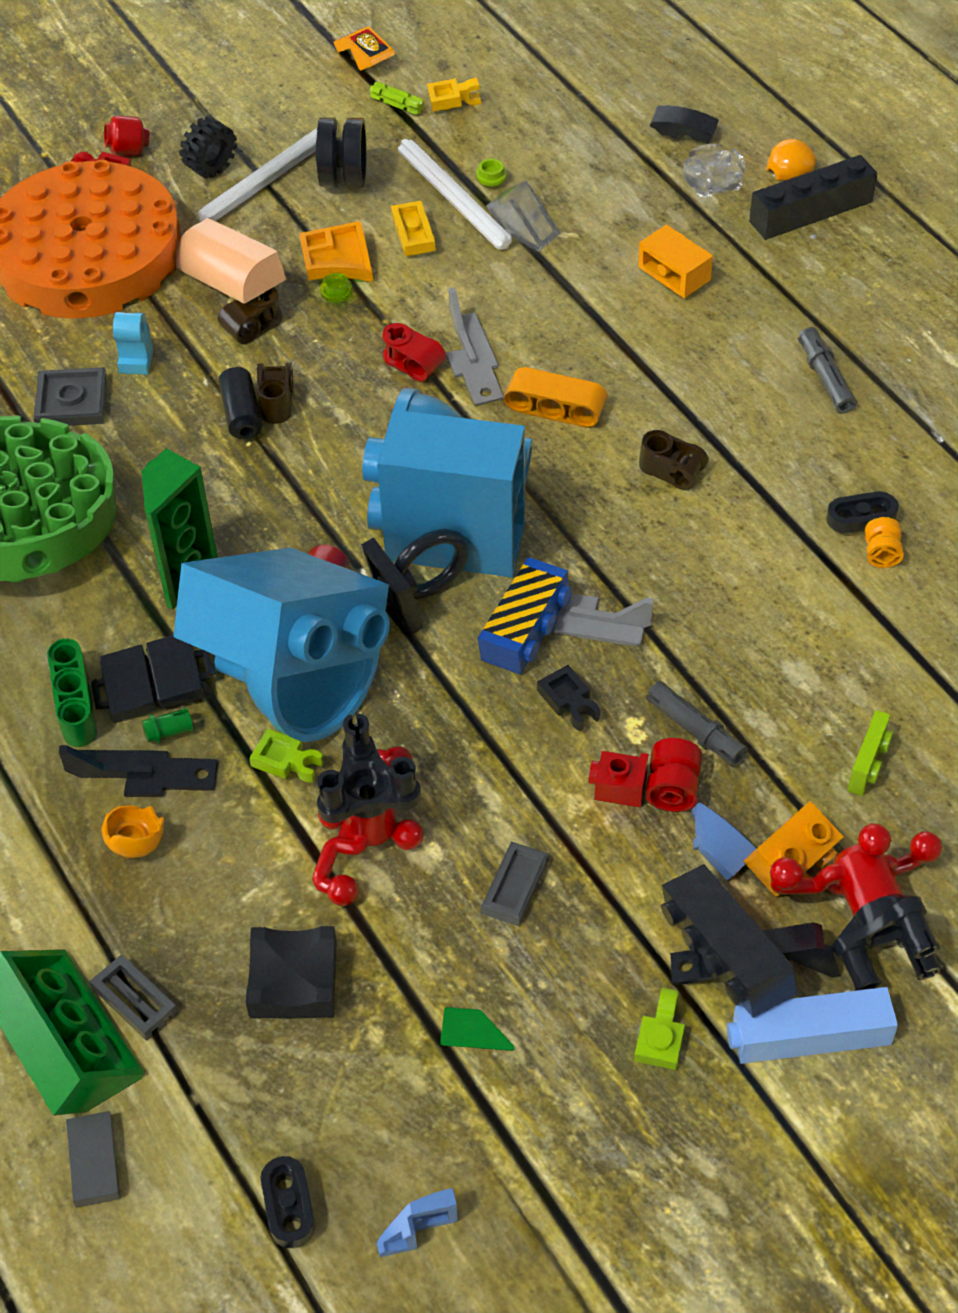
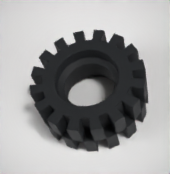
M206 116L205 120L202 118L197 120L198 125L192 123L189 126L191 132L188 133L186 131L183 135L186 137V141H181L180 146L184 149L179 150V154L182 156L181 161L194 172L204 178H208V176L214 178L216 177V172L218 174L223 173V166L228 168L230 165L228 162L229 158L234 159L235 154L232 150L237 149V144L234 143L237 137L234 135L235 132L215 118Z

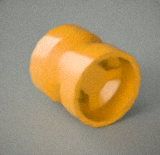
M880 517L873 519L865 526V540L868 544L866 549L867 560L871 565L878 568H888L899 564L903 560L904 551L900 541L902 531L897 520L889 517Z

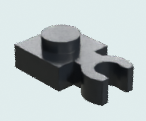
M569 665L537 681V691L558 716L568 711L571 714V724L578 731L584 729V720L580 715L588 714L596 722L600 720L599 706L594 701L589 700L590 689Z

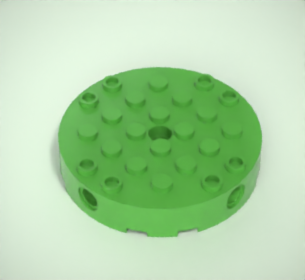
M0 416V581L16 583L48 573H57L63 568L79 561L98 547L110 532L116 516L114 474L107 452L90 435L86 433L76 434L69 430L68 424L42 418L40 423L22 422L21 416Z

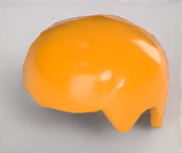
M795 138L780 141L773 147L766 169L767 171L772 169L777 180L782 179L786 181L814 171L816 157L805 142Z
M134 805L117 806L106 814L101 829L102 837L112 852L126 859L141 858L155 851L163 837L165 820L164 817L158 818L153 806H148L144 809Z

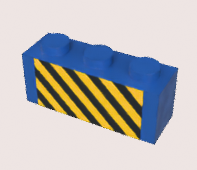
M530 557L526 559L477 638L481 661L520 675L522 674L528 662L532 663L536 659L540 642L545 634L549 635L552 632L556 616L561 607L565 608L570 602L572 587L569 586L568 570Z

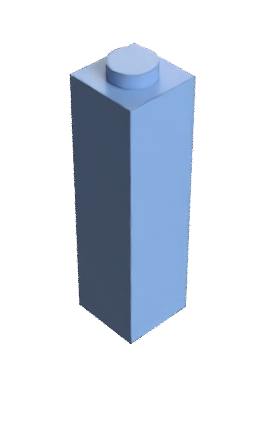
M888 987L788 999L753 1018L743 1005H736L733 1021L727 1023V1038L730 1048H737L740 1064L892 1045L898 1024Z

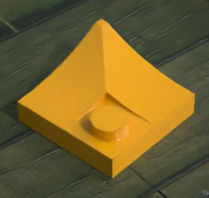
M361 221L299 233L308 281L322 278H352L368 282L374 281Z

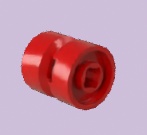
M682 738L661 739L653 745L649 765L652 774L648 775L646 799L652 806L667 812H682L696 805L699 789L698 777L701 772L702 751L698 745Z

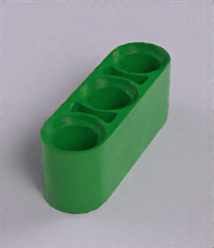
M70 638L59 639L52 643L47 651L56 717L65 742L73 747H83L89 745L97 735L88 670L79 643Z

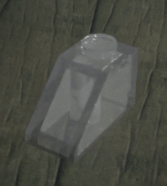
M527 180L506 189L486 205L496 222L511 237L536 251L544 248L560 234L559 229Z

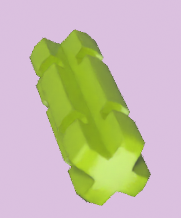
M375 82L370 88L372 99L380 102L384 100L385 104L403 111L407 108V112L414 115H419L424 110V100L418 96L412 95L411 97L410 93L392 86L388 87V85L381 82Z

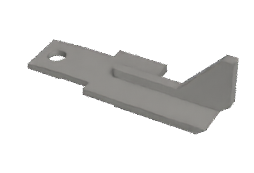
M455 287L449 288V312L453 327L463 348L446 353L455 378L463 376L475 406L504 400L492 370L498 368V363L476 313L461 315ZM489 391L491 392V395L482 396L481 392Z
M572 593L569 604L565 608L561 607L556 616L554 633L627 646L640 645L644 628L652 623L654 599L645 598L617 613L596 610L598 597Z

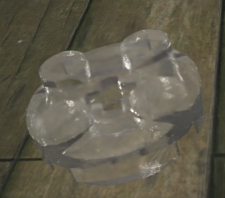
M704 144L693 148L689 152V157L684 159L683 177L685 181L695 188L697 195L702 197L740 189L745 174V159L737 150L731 148V152L721 150V144Z

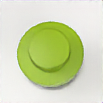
M494 158L483 160L476 170L477 181L488 187L502 184L507 177V171L503 163Z

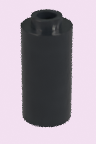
M242 367L226 369L220 374L218 383L229 433L238 439L252 438L261 431L262 420L251 373Z

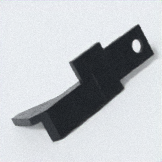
M68 745L59 746V755L66 772L80 778H126L125 797H162L163 790L214 791L217 759L168 758V751L76 750ZM204 770L208 772V776L204 779H199L196 777V773Z
M812 922L763 930L788 961H794L829 977L840 976L833 946L824 944L821 924ZM687 950L670 953L672 985L721 979L720 977L713 978L710 975L698 950L695 952ZM685 963L692 964V968L689 971H681L680 966Z

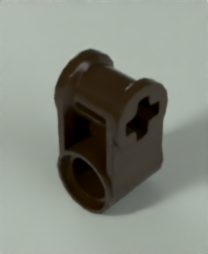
M274 287L259 295V301L257 296L245 304L235 300L225 305L218 315L219 325L240 344H248L269 329L278 326L282 321V312L276 304L278 292Z
M287 362L285 366L266 367L263 363H258L257 392L261 418L270 424L282 423L291 414V398L294 390L292 362Z
M651 430L645 433L642 438L639 467L642 472L668 482L681 490L692 488L696 481V474L699 470L705 469L709 462L707 453L701 447L678 439L662 430Z

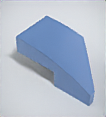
M699 802L692 809V817H695L696 838L693 839V850H699L726 880H729L745 865L743 860L756 848L726 820Z
M453 1188L432 1193L409 1203L378 1239L379 1257L417 1249L415 1231L458 1222L457 1204Z

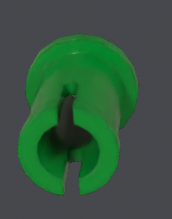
M187 708L157 717L149 714V719L142 720L147 742L155 741L156 744H159L161 742L160 739L185 732H193V724Z

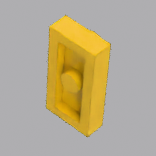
M422 201L391 206V216L404 256L436 251L435 239Z

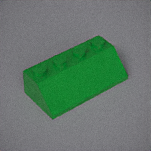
M165 448L155 459L147 463L141 473L145 514L167 607L173 610L177 606L181 564L218 558L201 467Z
M65 949L0 951V1028L54 1116L88 1112L141 1080L145 1074Z

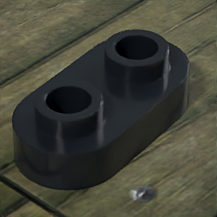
M881 491L839 497L830 502L826 520L833 530L840 533L864 531L865 526L873 519L889 517L896 520L899 505L894 496Z
M281 1156L274 1158L265 1165L261 1173V1186L270 1233L278 1245L284 1248H298L311 1239L315 1230V1220L305 1170L302 1164L292 1157ZM282 1180L292 1181V1185L288 1189L282 1190L277 1187L278 1183ZM291 1221L301 1224L294 1232L285 1230V1226Z

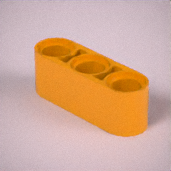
M521 367L514 372L503 399L510 409L519 413L581 427H592L598 422L607 399V391L595 382Z

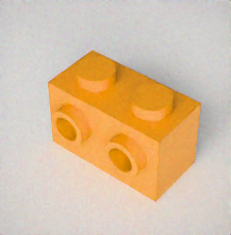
M667 224L639 242L638 267L682 298H686L711 281L713 255Z
M810 800L744 859L743 862L771 893L777 897L780 894L774 892L770 885V869L775 860L781 857H791L802 866V878H811L806 871L814 864L819 869L827 864L837 854L833 846L844 836Z

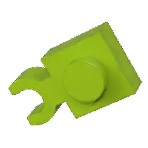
M268 728L249 758L251 767L284 779L287 778L290 771H294L302 781L308 783L314 782L315 774L314 770L306 768V766L315 764L322 767L324 759L323 754L317 750L309 749L302 751V741Z

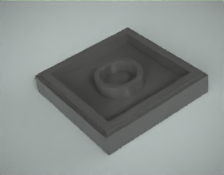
M105 367L38 371L34 423H40L41 419L45 418L62 422L69 426L103 424L107 383Z

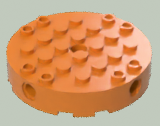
M106 160L68 161L60 166L43 170L24 179L0 198L1 286L6 290L8 297L24 308L30 305L40 309L43 315L60 318H89L107 315L123 310V304L138 299L140 302L160 289V282L167 275H172L176 269V247L181 238L175 203L171 194L157 179L146 172Z

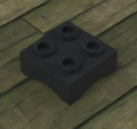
M320 926L302 931H282L267 927H251L250 965L246 990V1007L249 1018L334 1017L337 939L334 926Z

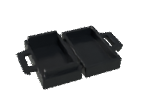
M171 635L147 642L146 652L140 644L100 656L99 660L103 678L99 680L94 679L91 683L95 708H109L113 721L119 722L156 711L158 709L156 701L162 709H169L200 700L205 696L202 681L216 675L212 655L205 650H195L193 645ZM204 657L207 672L200 673L197 658ZM103 685L105 686L107 701L102 702L99 688Z

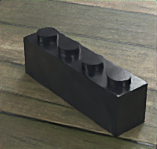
M858 155L752 192L749 222L764 240H768L872 203L878 172L862 155Z
M705 864L662 885L665 903L661 904V909L667 922L671 926L677 925L680 928L684 941L692 952L698 950L710 975L713 978H721L725 983L730 999L735 1005L742 1004L753 1018L797 995L793 965Z

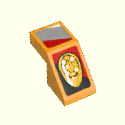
M369 26L358 29L333 42L338 53L350 48L359 70L371 67L395 55L393 48Z

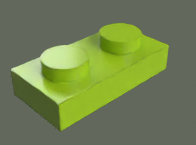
M875 710L852 769L848 792L863 796L867 783H876L882 762L876 759L879 752L887 753L893 736V732L887 730L891 714Z

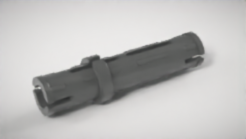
M809 327L799 333L798 341L808 356L807 363L818 374L837 412L840 414L850 412L855 408L857 401L834 363L832 350L825 346L816 328Z
M658 681L650 688L646 700L658 707L668 717L698 739V745L705 750L709 748L731 767H736L746 757L745 753L748 752V747L730 736L724 730L723 724L717 720L713 722L662 681Z

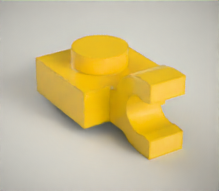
M456 78L427 84L433 112L462 106L461 100H464L469 105L481 104L479 92L471 93L472 91L480 90L478 78H471L458 84Z

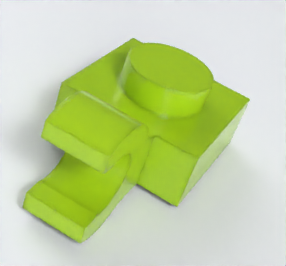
M662 987L656 1018L643 1015L634 1054L635 1062L672 1070L677 1069L685 1024L673 1022L677 1006V990Z

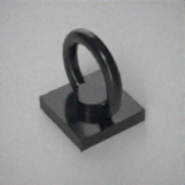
M451 529L434 530L420 536L401 552L395 563L391 561L374 537L361 544L371 577L389 584L387 604L410 635L423 628L415 599L434 595L452 583L463 570L469 555V545L466 538L460 532ZM440 544L453 545L454 555L449 565L430 581L416 584L414 577L408 569L412 562L431 547Z

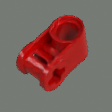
M389 324L382 332V339L386 344L383 350L385 363L406 373L416 381H425L446 359V352L439 342L420 334L405 324Z

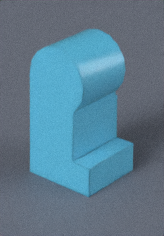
M116 312L113 320V337L116 341L119 356L117 363L119 374L148 375L154 349L145 314Z

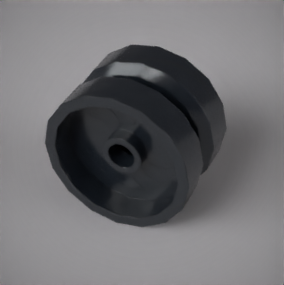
M319 118L316 139V165L320 187H337L341 179V171L343 170L344 182L348 187L364 188L367 167V141L364 118H347L343 125L342 137L340 124L336 118Z

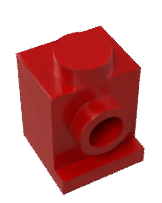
M602 751L600 761L592 760L589 771L588 783L595 784L594 800L641 808L647 778L649 754L641 752L639 757Z

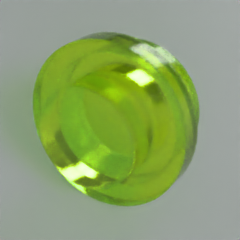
M332 273L323 279L320 286V294L328 302L340 303L352 295V284L345 275Z

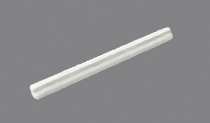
M317 128L198 211L200 221L202 222L207 218L218 221L316 151Z
M403 139L398 147L399 153L498 250H507L512 242L511 235L413 140Z

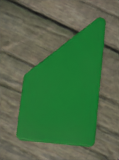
M446 1007L444 1009L440 1042L442 1046L508 1051L515 1049L514 1045L481 1010Z

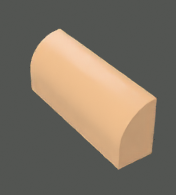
M210 218L189 228L182 235L176 247L175 263L177 269L244 304L286 280L277 250Z

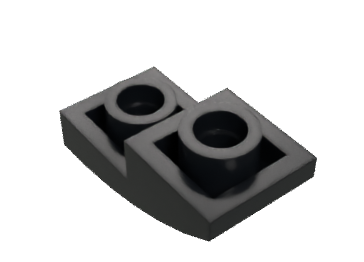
M658 105L652 117L650 127L656 129L661 135L669 136L675 140L682 131L692 139L702 141L708 145L714 136L719 119L690 108Z

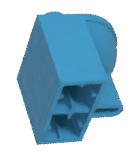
M403 388L395 402L385 438L369 437L366 442L362 465L363 480L379 483V487H373L369 498L367 512L368 528L383 531L385 553L393 562L396 561L401 552L410 543L426 533L439 529L458 531L466 538L469 545L468 559L462 571L513 578L525 526V483L532 457L533 439L525 438V426L462 418L456 410L440 399L422 394L419 389ZM440 544L431 547L420 554L412 564L446 568L453 558L454 547L451 544Z
M293 548L185 562L181 564L173 637L214 654L216 670L246 683L247 690L257 708L279 732L298 741H318L338 731L343 726L344 719L350 714L352 716L355 714L369 691L376 672L380 648L385 643L390 628L389 617L385 612L389 584Z

